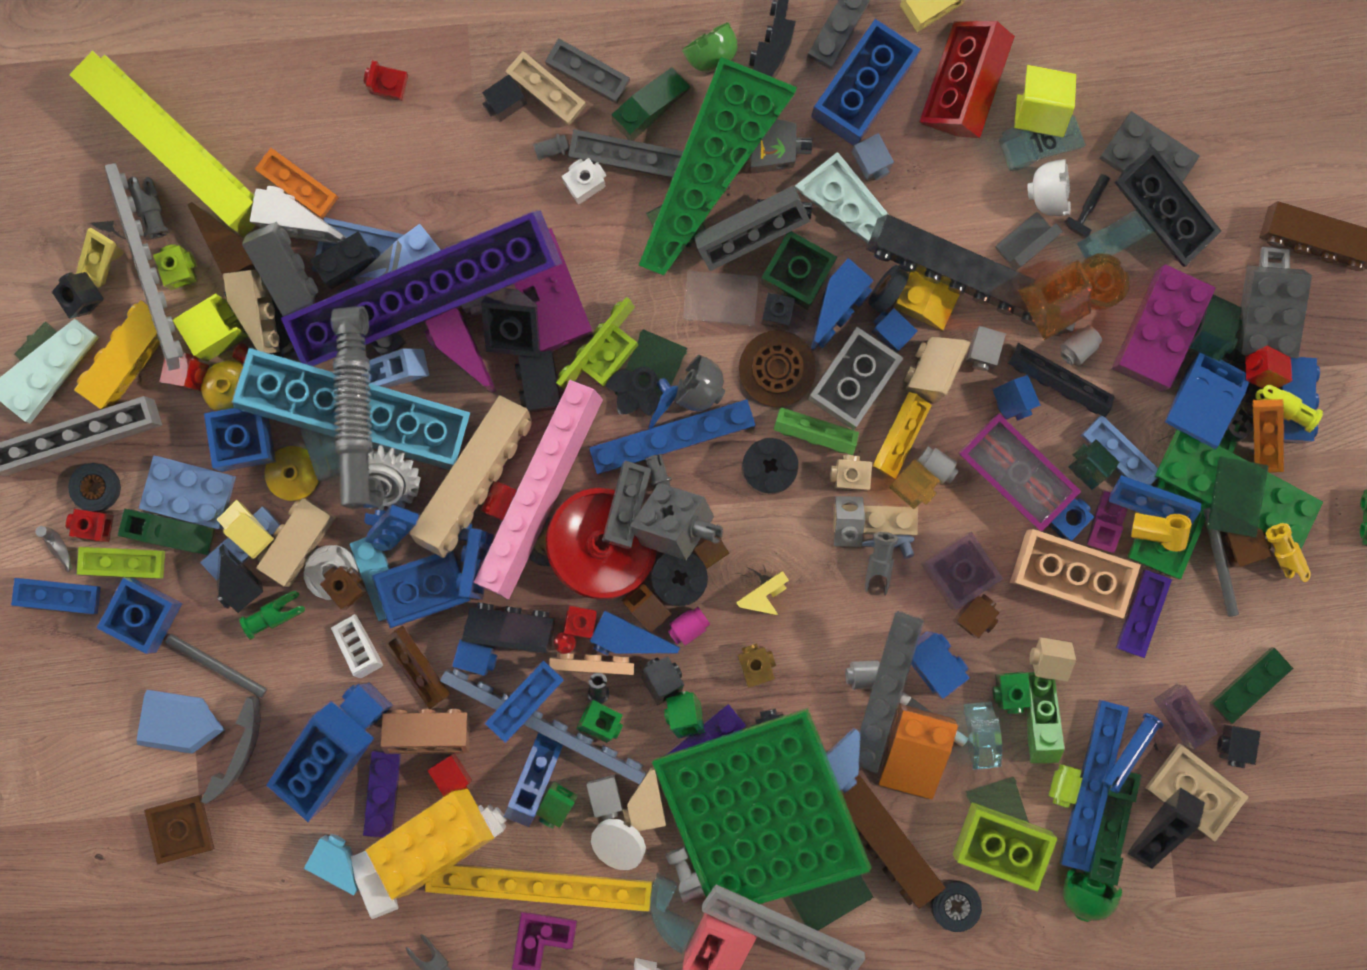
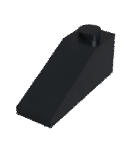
M1180 787L1164 802L1129 849L1128 855L1153 869L1200 827L1205 802Z

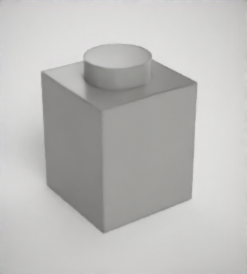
M978 326L974 330L966 362L973 363L972 367L978 370L988 371L989 368L993 369L998 364L1006 333Z
M615 774L588 781L587 788L594 817L601 816L602 820H607L619 816L618 811H622L623 804Z

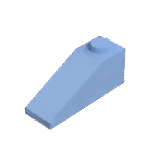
M403 348L369 360L370 371L368 373L370 377L368 379L371 384L381 387H393L430 376L424 349Z

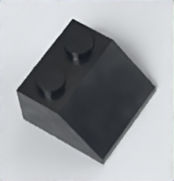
M502 288L486 295L481 302L486 352L539 357L541 352L537 304L517 289Z

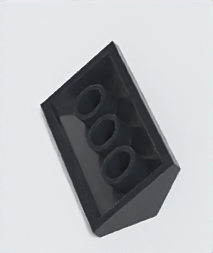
M1151 147L1125 168L1114 182L1182 267L1187 266L1221 232V229L1154 147Z

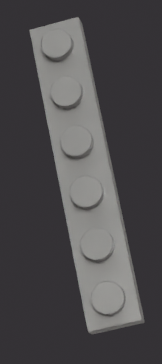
M715 885L702 904V912L831 970H858L865 961V952L718 885Z

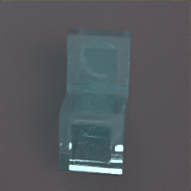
M992 701L964 704L963 711L969 733L968 750L973 770L1001 767L1002 737L999 720L995 717Z

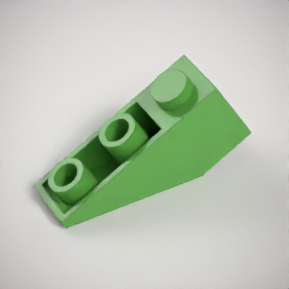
M1026 672L1029 677L1032 706L1027 707V738L1030 762L1059 763L1065 748L1055 679H1044L1035 676V672Z

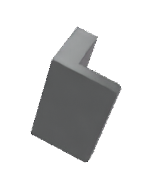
M1036 212L996 245V249L1010 266L1017 271L1055 240L1063 231L1057 224L1050 227L1043 217Z

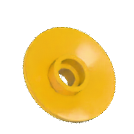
M287 446L275 452L276 462L266 464V484L274 495L283 500L297 501L308 497L316 489L320 480V467L317 459L311 452L298 446ZM288 468H293L295 472L291 478L286 476Z

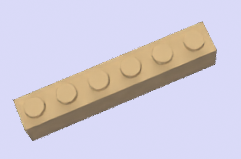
M499 395L423 511L416 526L410 531V535L416 544L443 558L448 551L450 552L455 548L458 542V535L463 528L468 527L471 523L474 510L478 504L481 505L485 501L492 482H496L500 478L503 465L508 458L511 459L517 450V443L521 437L526 436L530 431L532 419L528 409Z

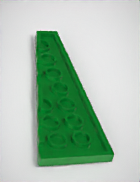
M720 58L638 266L663 276L666 275L793 98L797 87L726 58Z

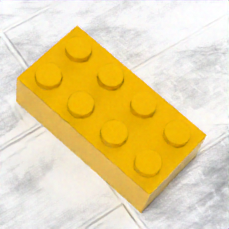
M468 789L451 792L367 848L366 852L391 900L411 894L493 840L494 836Z

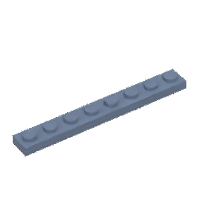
M454 668L453 671L446 670L440 680L495 710L510 697V695L505 693L502 697L493 693L494 687L485 682L479 681L476 684L468 680L469 674L457 668ZM536 710L524 723V725L638 784H641L646 771L642 770L643 765L631 758L625 761L617 757L618 752L606 745H603L602 748L592 744L593 739L581 732H578L577 736L568 732L566 724L556 719H553L552 723L543 719V713L539 710Z

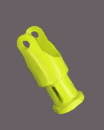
M1267 385L1256 392L1257 400L1283 399L1284 419L1287 421L1293 420L1302 425L1308 433L1314 430L1323 416L1322 410H1314L1302 403L1301 398L1272 385Z

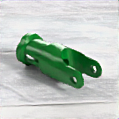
M289 592L260 607V611L248 617H240L239 622L246 636L251 640L255 638V634L269 627L273 629L302 614L305 611L304 606H298L290 611L282 612L285 604L296 599L299 596V592Z

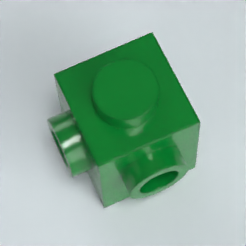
M1028 673L995 674L996 686L992 687L994 703H998V708L1007 709V714L1023 713L1024 707H1032Z
M678 692L674 697L666 698L665 720L667 725H670V730L678 739L705 733L701 702L693 692Z

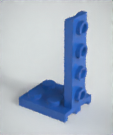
M375 510V515L365 513V523L373 526L386 511ZM472 524L463 528L458 535V540L468 542L462 549L461 561L464 562L463 572L458 575L456 588L459 590L458 596L483 600L485 589L474 583L493 543L494 534H489L479 529H472Z

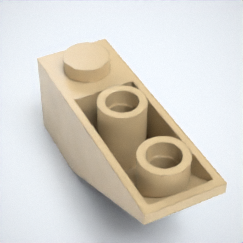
M257 270L223 274L227 302L256 349L268 354L280 352L272 296Z

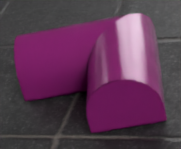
M521 911L512 969L541 970L545 945L572 950L577 920Z

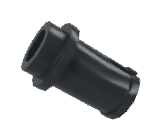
M594 673L590 676L591 680H589L588 699L603 704L609 699L610 695L606 684L607 678L602 673Z

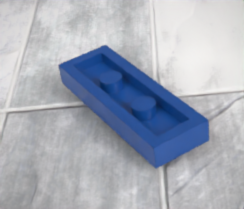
M1123 475L1119 477L1109 497V502L1145 515L1166 518L1171 514L1185 515L1191 520L1192 524L1201 511V503Z
M391 505L368 531L365 542L371 543L376 549L391 551L416 526L419 514Z
M14 578L11 606L98 614L101 586Z
M543 660L485 724L506 743L558 688L564 679Z

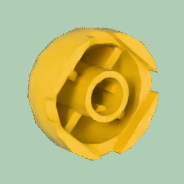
M228 360L218 362L207 369L201 384V393L203 399L212 410L220 411L234 408L232 401L244 366L242 363Z

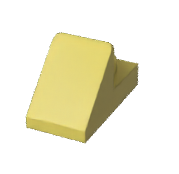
M89 228L86 233L76 274L87 272L95 286L99 288L106 283L111 262L121 257L123 251L114 241Z
M238 500L217 518V521L225 528L223 530L224 534L253 559L274 540Z
M781 571L741 598L736 604L740 608L778 615L766 596L771 594L772 597H775L787 589L784 584L789 580L784 572Z

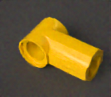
M1135 513L1131 537L1161 542L1163 547L1168 550L1182 551L1187 546L1192 523L1188 517L1181 514H1171L1166 518Z

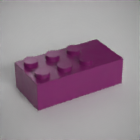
M1166 264L1157 269L1111 369L1160 392L1171 388L1216 287Z

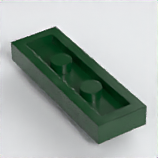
M1271 647L1210 703L1229 724H1233L1294 668L1276 648Z

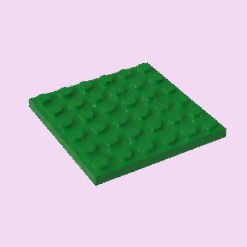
M808 708L655 758L652 761L706 898L715 885H718L755 903L763 904L870 872L871 866Z

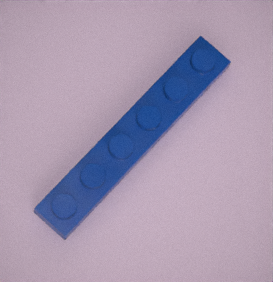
M748 399L599 444L589 449L597 475L621 468L624 461L638 463L650 456L664 455L749 429L756 425Z
M1099 700L1080 775L1083 779L1077 802L1072 807L1059 860L1061 865L1089 872L1109 787L1106 788L1103 785V781L1116 763L1129 707Z

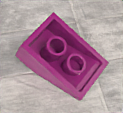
M454 308L425 321L428 329L424 332L430 345L435 350L439 349L491 393L495 392L496 388L464 316L459 310Z

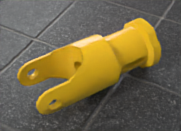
M1280 523L1270 527L1266 532V536L1275 548L1274 555L1286 578H1293L1296 572L1301 581L1307 582L1310 579L1311 572L1297 542H1294L1291 536L1290 526L1286 523Z

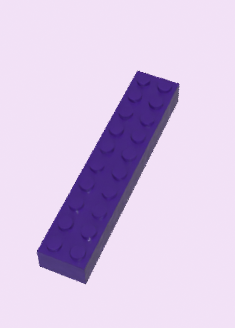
M541 210L533 211L281 319L300 363L314 367L336 358L337 352H339L336 350V346L339 345L336 343V339L339 337L335 335L331 321L334 309L363 306L366 309L369 329L368 333L364 336V345H367L563 263Z

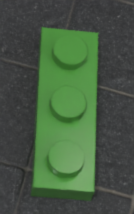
M780 407L773 429L785 436H794L806 440L810 444L822 445L838 453L850 455L854 454L859 436L857 431Z

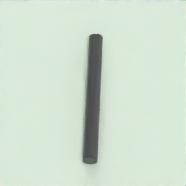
M1208 507L1203 509L1227 615L1228 617L1239 615L1215 508Z
M170 634L166 639L165 643L256 696L263 698L267 688L175 635Z

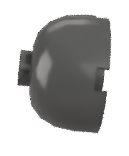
M697 355L685 369L689 373L684 381L680 378L677 385L678 392L674 400L679 406L691 411L706 410L713 403L718 404L725 394V389L722 388L724 383L723 373L719 366L711 359Z

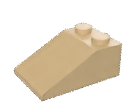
M930 337L926 343L922 341L915 354V357H918L919 360L915 368L909 367L903 380L907 383L905 390L915 393L935 404L947 395L970 342L940 337Z

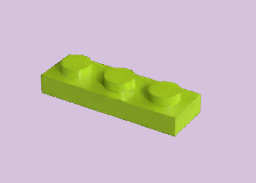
M79 547L77 575L163 579L165 551Z

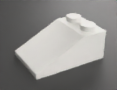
M267 186V190H255L250 222L258 227L263 228L277 222L281 229L287 231L289 237L336 244L347 238L306 207L296 202L294 196L284 194L283 189Z

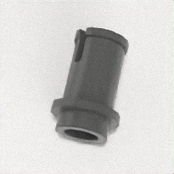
M559 133L556 134L555 138L533 144L539 161L560 153L565 155V152L570 150L565 134L560 136Z
M662 454L645 459L648 468L651 469L652 482L650 485L654 489L658 483L671 487L670 481L672 479L667 475Z

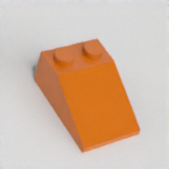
M900 704L878 785L933 800L956 736L958 724L955 719Z

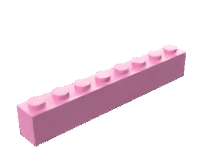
M572 380L569 381L475 578L474 583L508 600L510 599L603 401L602 397L594 389Z

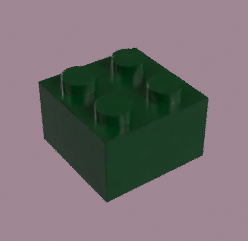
M790 231L785 235L761 277L760 284L782 296L795 298L794 303L808 310L832 269L837 256Z

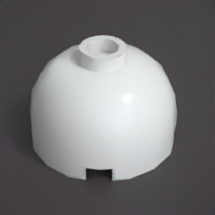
M1066 159L1047 162L1034 173L1033 183H1028L1029 200L1034 199L1036 207L1046 215H1070L1071 201L1067 202L1070 193V183Z

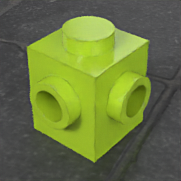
M173 244L161 248V252L153 255L163 285L170 290H175L198 281L193 269L196 267V261L190 251L187 252L181 246Z

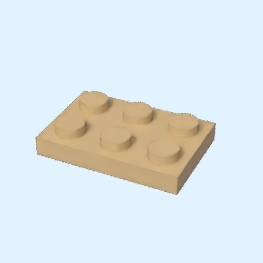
M1181 744L1176 746L1145 787L1163 803L1180 787L1204 801L1203 815L1198 830L1213 841L1218 839L1249 798Z

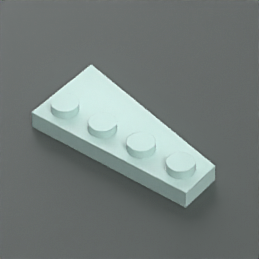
M838 152L795 185V189L867 243H869L877 218L888 214Z
M73 319L0 377V402L22 420L31 424L98 340L99 336L80 321Z

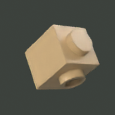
M843 455V460L838 459L836 466H831L830 482H835L834 489L869 491L872 462L860 461V456Z
M1039 637L1036 648L1033 647L1031 649L1029 661L1030 664H1033L1035 676L1068 682L1076 662L1072 642Z

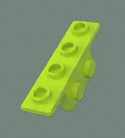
M626 297L622 302L619 301L614 305L608 320L596 327L593 332L594 337L590 342L583 344L578 349L575 355L577 358L570 366L567 365L561 370L558 375L559 380L556 382L561 389L565 391L569 381L575 382L583 371L605 387L610 377L618 371L639 345L619 328L635 308L629 298Z

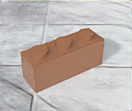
M430 709L420 710L419 713L392 710L391 714H383L381 748L385 754L469 753L470 718L463 710L449 709L447 713H436V711Z

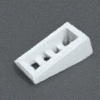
M354 614L331 627L353 676L363 678L383 666L375 647L357 615ZM355 627L356 631L345 637L342 635V633ZM358 637L360 638L359 642L351 645L350 647L348 646L349 642L357 639ZM360 649H365V651L357 656L353 655V653L359 651ZM368 658L370 659V660H368L367 662H365V663H363V664H361V665L359 666V663H360V662H362V661H364V660H366V659H368Z

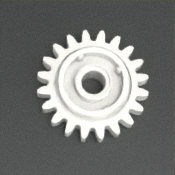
M379 445L377 451H374L372 448V452L369 454V476L379 479L383 486V505L378 508L379 510H384L385 506L390 508L391 505H398L400 508H404L406 502L412 503L414 496H417L421 477L417 476L419 469L412 468L413 460L403 461L404 453L395 456L394 448L384 452L382 445Z

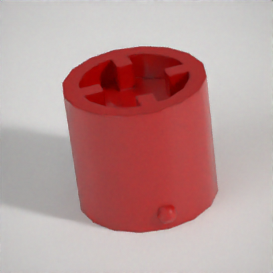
M493 481L480 511L503 520L517 490L498 481Z

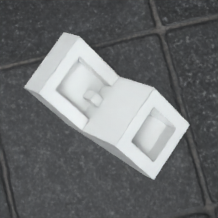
M364 851L351 856L355 881L370 917L374 919L399 909L397 899L391 900L367 852Z

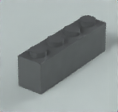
M793 185L694 236L699 253L709 271H712L810 222Z

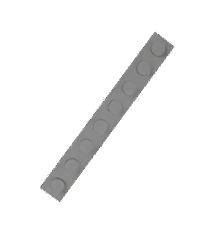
M116 163L105 165L107 181L168 370L180 368L179 358L183 357V351L179 340L173 341L171 333L175 332L172 317H166L163 310L167 308V302L163 291L158 292L155 285L160 283L156 268H150L147 261L152 260L148 244H142L140 239L141 236H144L140 220H134L132 213L136 212L132 196L127 197L125 189H129L125 173L118 172Z

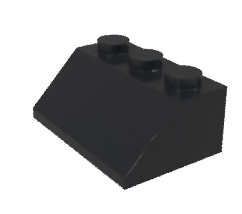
M478 602L477 607H470L461 642L541 653L551 651L555 618L549 617L550 612L533 610L532 615L522 614V608L505 606V611L494 610L495 604Z

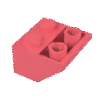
M705 913L685 951L682 970H740L757 936Z

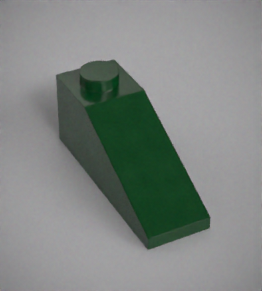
M671 67L633 94L612 113V122L628 140L634 141L684 95L691 86Z

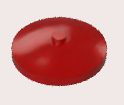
M608 488L587 489L568 498L552 516L546 533L547 557L558 579L573 592L597 600L617 598L639 586L650 573L657 552L656 550L641 546L635 534L632 546L629 549L602 541L615 490Z

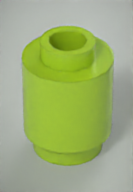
M1059 764L1058 770L1054 772L1048 795L1053 798L1052 803L1069 808L1070 803L1076 804L1083 779L1080 777L1082 770Z

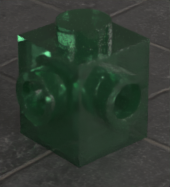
M1095 439L1088 446L1083 443L1073 452L1074 460L1068 468L1093 490L1110 477L1120 462Z

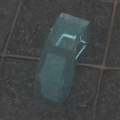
M1134 210L1108 227L1089 235L1078 242L1077 245L1089 266L1092 267L1151 235L1154 231L1138 211Z
M656 873L651 891L652 918L656 929L664 941L682 954L695 929V923L666 909L677 888V882Z

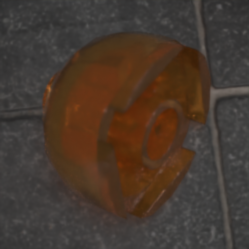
M1097 253L1084 259L1074 269L1071 278V289L1074 297L1079 300L1082 306L1090 310H1106L1116 306L1127 296L1130 287L1129 275L1119 265L1121 262L1118 258L1110 254Z

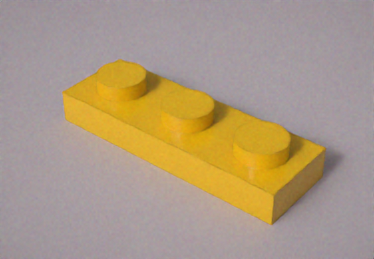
M908 392L877 454L873 467L885 475L896 479L932 406L919 395Z

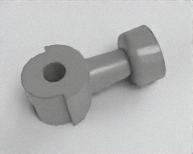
M684 846L667 853L665 856L670 865L675 864L680 880L679 894L683 903L685 904L693 899L705 896L696 872L692 873L686 862V859L689 857L686 847Z

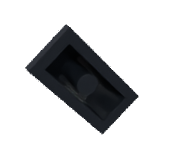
M224 544L220 546L217 598L227 609L232 607L239 613L264 592L262 583Z

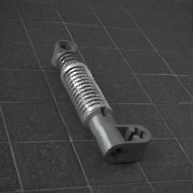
M363 306L334 309L331 318L332 328L335 335L339 337L336 339V343L339 344L336 346V350L339 352H337V357L333 360V369L335 370L333 374L338 376L333 379L337 382L333 386L338 388L334 391L338 395L334 397L338 401L334 404V406L338 407V409L334 410L335 413H338L334 417L338 421L334 424L339 426V428L335 429L339 434L334 437L339 439V441L335 442V450L339 455L341 506L349 509L377 508L383 505L384 492L381 481L369 476V454L372 452L373 447L372 438L370 437L372 432L369 430L372 427L370 424L372 419L369 417L372 414L369 411L371 409L369 405L371 394L368 392L371 389L369 386L371 382L368 379L370 377L368 373L370 371V361L364 352L366 350L364 336L368 333L369 329L368 314Z

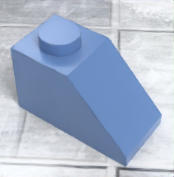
M855 728L826 753L840 790L844 793L856 784L857 781L854 778L858 775L860 733Z

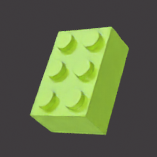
M971 802L954 848L953 856L957 863L1038 892L1058 838L1048 829Z

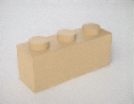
M302 498L301 501L297 500L289 510L290 518L285 525L282 523L276 529L273 535L275 538L270 548L266 547L258 557L260 563L257 569L284 587H291L304 567L307 558L314 552L336 518L306 498Z

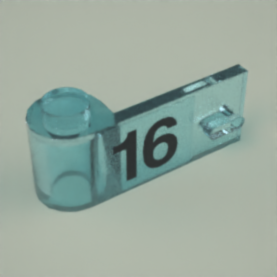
M1075 115L1071 116L1063 138L1018 130L1013 127L1002 132L1003 137L998 140L1010 172L1025 168L1037 160L1086 146Z

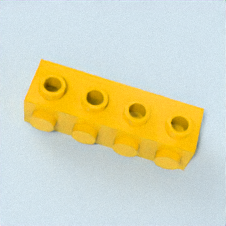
M142 300L128 310V318L122 326L114 329L110 336L111 341L105 348L97 352L94 357V364L89 370L84 371L77 380L78 385L74 390L101 410L117 404L160 345L148 305Z

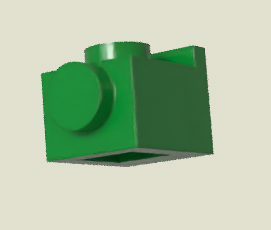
M593 700L586 705L576 730L583 731L608 743L619 736L623 724L620 723L623 715ZM597 720L603 721V729L596 726Z

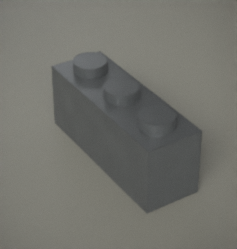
M274 222L246 234L242 245L281 314L285 317L313 305L318 289L314 280L311 277L308 278L303 270L304 263L300 255L293 252L287 231L281 229L278 223Z

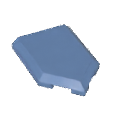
M146 690L137 734V745L193 754L225 729L209 710V706L203 698Z

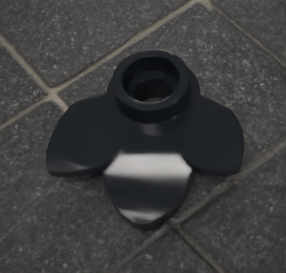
M638 367L633 372L627 370L618 371L606 383L608 389L619 393L617 397V411L620 415L630 414L640 407L645 414L650 416L658 406L659 397L655 390L658 381L657 375L649 367ZM642 375H646L649 378V383L646 386H642L638 382L639 377Z

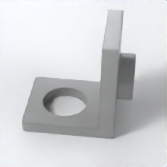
M836 496L834 546L861 547L865 523L863 497ZM851 503L856 505L858 509L850 512L844 510L842 506Z

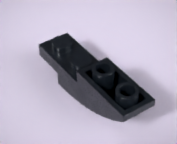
M772 0L769 16H774L773 26L767 25L765 41L758 42L757 51L751 50L749 66L754 67L753 70L773 78L777 76L786 59L795 29L796 21L786 19L789 0Z

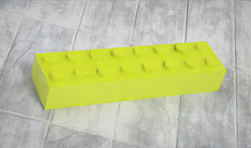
M92 51L69 74L233 230L242 237H245L256 226L250 222L255 195L105 54L100 58Z

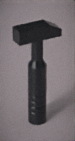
M1100 174L1082 207L1083 211L1078 220L1076 221L1071 217L1065 220L1067 227L1071 231L1085 239L1089 237L1092 230L1083 224L1089 213L1093 212L1110 181L1107 175Z

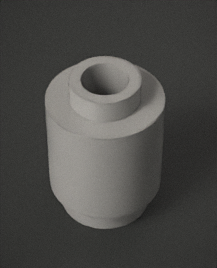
M1089 325L1085 328H1079L1061 344V357L1068 364L1079 366L1099 349L1102 337L1097 330Z
M928 446L915 464L921 468L920 471L940 485H943L945 481L950 484L959 471L955 468L957 464L955 460L936 448L931 449Z
M879 661L851 662L850 668L845 669L847 685L851 684L853 690L872 689L880 665Z

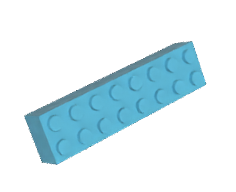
M249 348L232 401L235 409L332 437L339 434L335 431L339 426L334 424L338 421L334 418L338 415V413L334 412L335 409H338V407L334 406L338 402L334 399L335 396H338L334 391L338 388L333 386L337 383L333 379L338 376L330 371ZM370 383L371 389L368 392L371 394L369 397L371 409L369 411L372 414L369 417L372 419L370 422L372 427L369 430L372 432L370 435L372 438L371 442L373 443L372 448L378 449L379 445H382L385 452L394 448L395 455L404 453L406 458L451 470L457 461L470 412Z

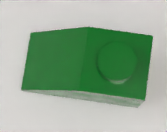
M554 781L536 812V815L540 817L539 821L549 828L553 829L554 826L560 828L578 795Z

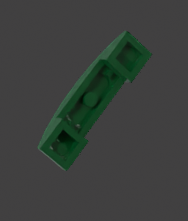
M1131 772L1120 788L1119 793L1110 791L1112 786L1109 787L1089 868V879L1118 886L1124 859L1121 858L1132 803L1136 802L1142 776L1140 774Z

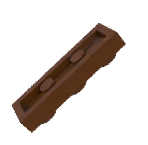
M403 626L393 631L382 641L429 709L450 695L445 684L440 681L441 679L431 667L428 659L422 654L412 636Z

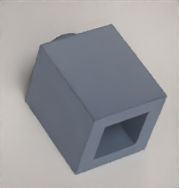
M879 133L853 147L852 154L866 181L872 178L877 181L890 173L889 169H891L894 161Z

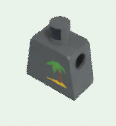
M777 119L752 153L750 173L794 168L796 154H812V138L796 137V123Z

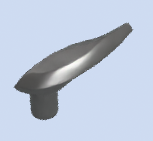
M39 526L36 529V535L44 538L50 552L61 561L67 572L71 571L70 556L62 538L53 529Z

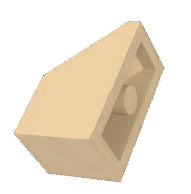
M654 767L648 770L641 784L638 785L628 800V808L623 809L626 826L631 825L637 831L666 826L658 777Z

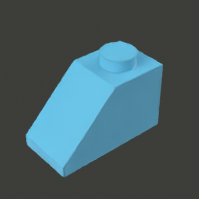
M326 834L319 839L304 869L354 895L359 891L354 877L351 848L345 845L346 841L335 834H330V836Z

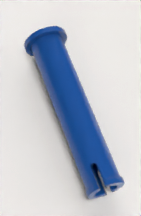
M1144 713L1143 722L1107 778L1103 781V785L1106 788L1109 785L1112 786L1110 791L1119 793L1120 788L1157 730L1163 728V722L1154 715Z

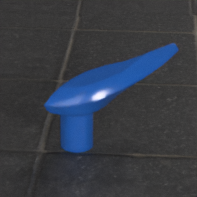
M662 378L657 382V386L663 394L651 418L649 429L653 428L661 415L672 405L677 395L678 386L671 387L666 378Z

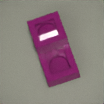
M1103 489L1093 518L1087 545L1114 553L1124 528L1122 524L1128 508L1109 502L1111 491Z

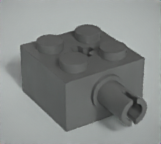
M658 483L630 526L641 546L683 560L688 559L700 538L718 543L720 540L715 538V536L722 538L723 527L711 523L714 515L705 497Z

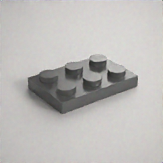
M1131 111L1099 159L1122 173L1125 168L1151 147H1154L1183 182L1200 155Z

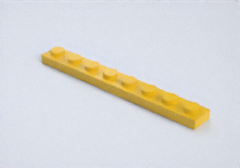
M455 864L427 882L425 892L649 912L652 881Z

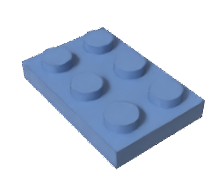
M153 455L139 509L222 530L223 526L217 521V518L228 508L236 476Z

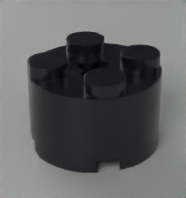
M764 438L758 440L749 447L742 461L744 480L756 493L762 495L779 494L785 491L796 479L799 467L798 458L792 447L780 439ZM772 460L775 462L774 467L777 471H770L768 474L764 471L766 466L763 462L769 463Z
M691 553L687 560L664 554L656 562L652 571V585L656 594L670 605L686 606L692 604L703 595L707 587V569L703 561L694 553ZM679 570L681 573H687L688 577L685 579L686 584L684 586L672 582V579L675 577V571Z

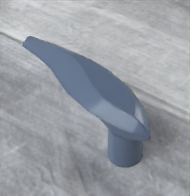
M896 535L898 543L894 545V548L900 547L904 559L913 557L914 552L910 543L914 541V537L910 535ZM874 540L862 542V546L874 547L875 545Z

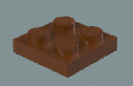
M202 794L144 810L157 865L215 849L205 806L201 802Z

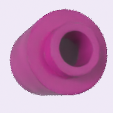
M699 607L693 610L690 608L669 623L672 628L668 632L677 645L682 642L686 646L706 632L705 628L711 624Z

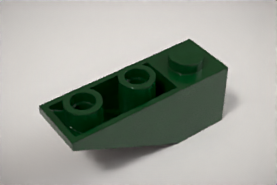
M124 508L117 536L209 555L215 528Z

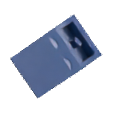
M849 258L833 274L825 288L811 345L813 351L818 346L823 349L836 333L833 330L834 327L838 325L841 328L852 316L854 310L851 308L854 305L860 307L873 291L870 288L873 279Z
M1201 349L1184 373L1165 423L1216 449L1248 387L1249 382L1246 381V373Z

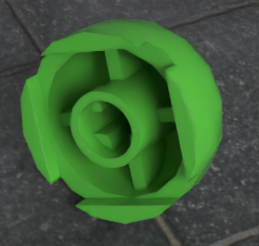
M726 22L714 28L712 32L703 34L683 48L682 52L693 68L699 72L708 73L716 70L721 57L731 60L736 55L738 49L737 39L729 22Z

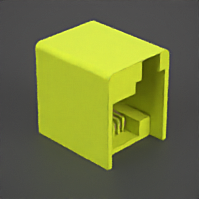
M1027 65L1025 91L1023 95L1017 94L1014 128L1063 138L1075 108L1076 74Z
M218 294L212 295L173 319L174 324L193 355L206 362L249 337L242 329L235 313L229 308L227 300Z

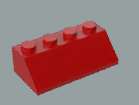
M954 21L919 123L957 137L980 138L1015 36L998 21Z

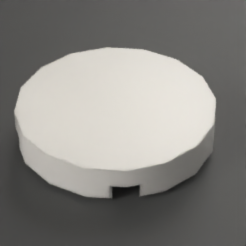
M325 545L316 549L307 558L304 580L307 588L315 596L332 600L320 585L325 580L323 575L335 565L338 568L340 566L353 567L359 574L360 571L354 555L348 549L338 545Z
M607 819L600 822L591 835V845L598 858L608 866L618 870L636 868L642 861L646 851L644 839L637 829L633 826L629 828L623 825L624 821L619 819Z

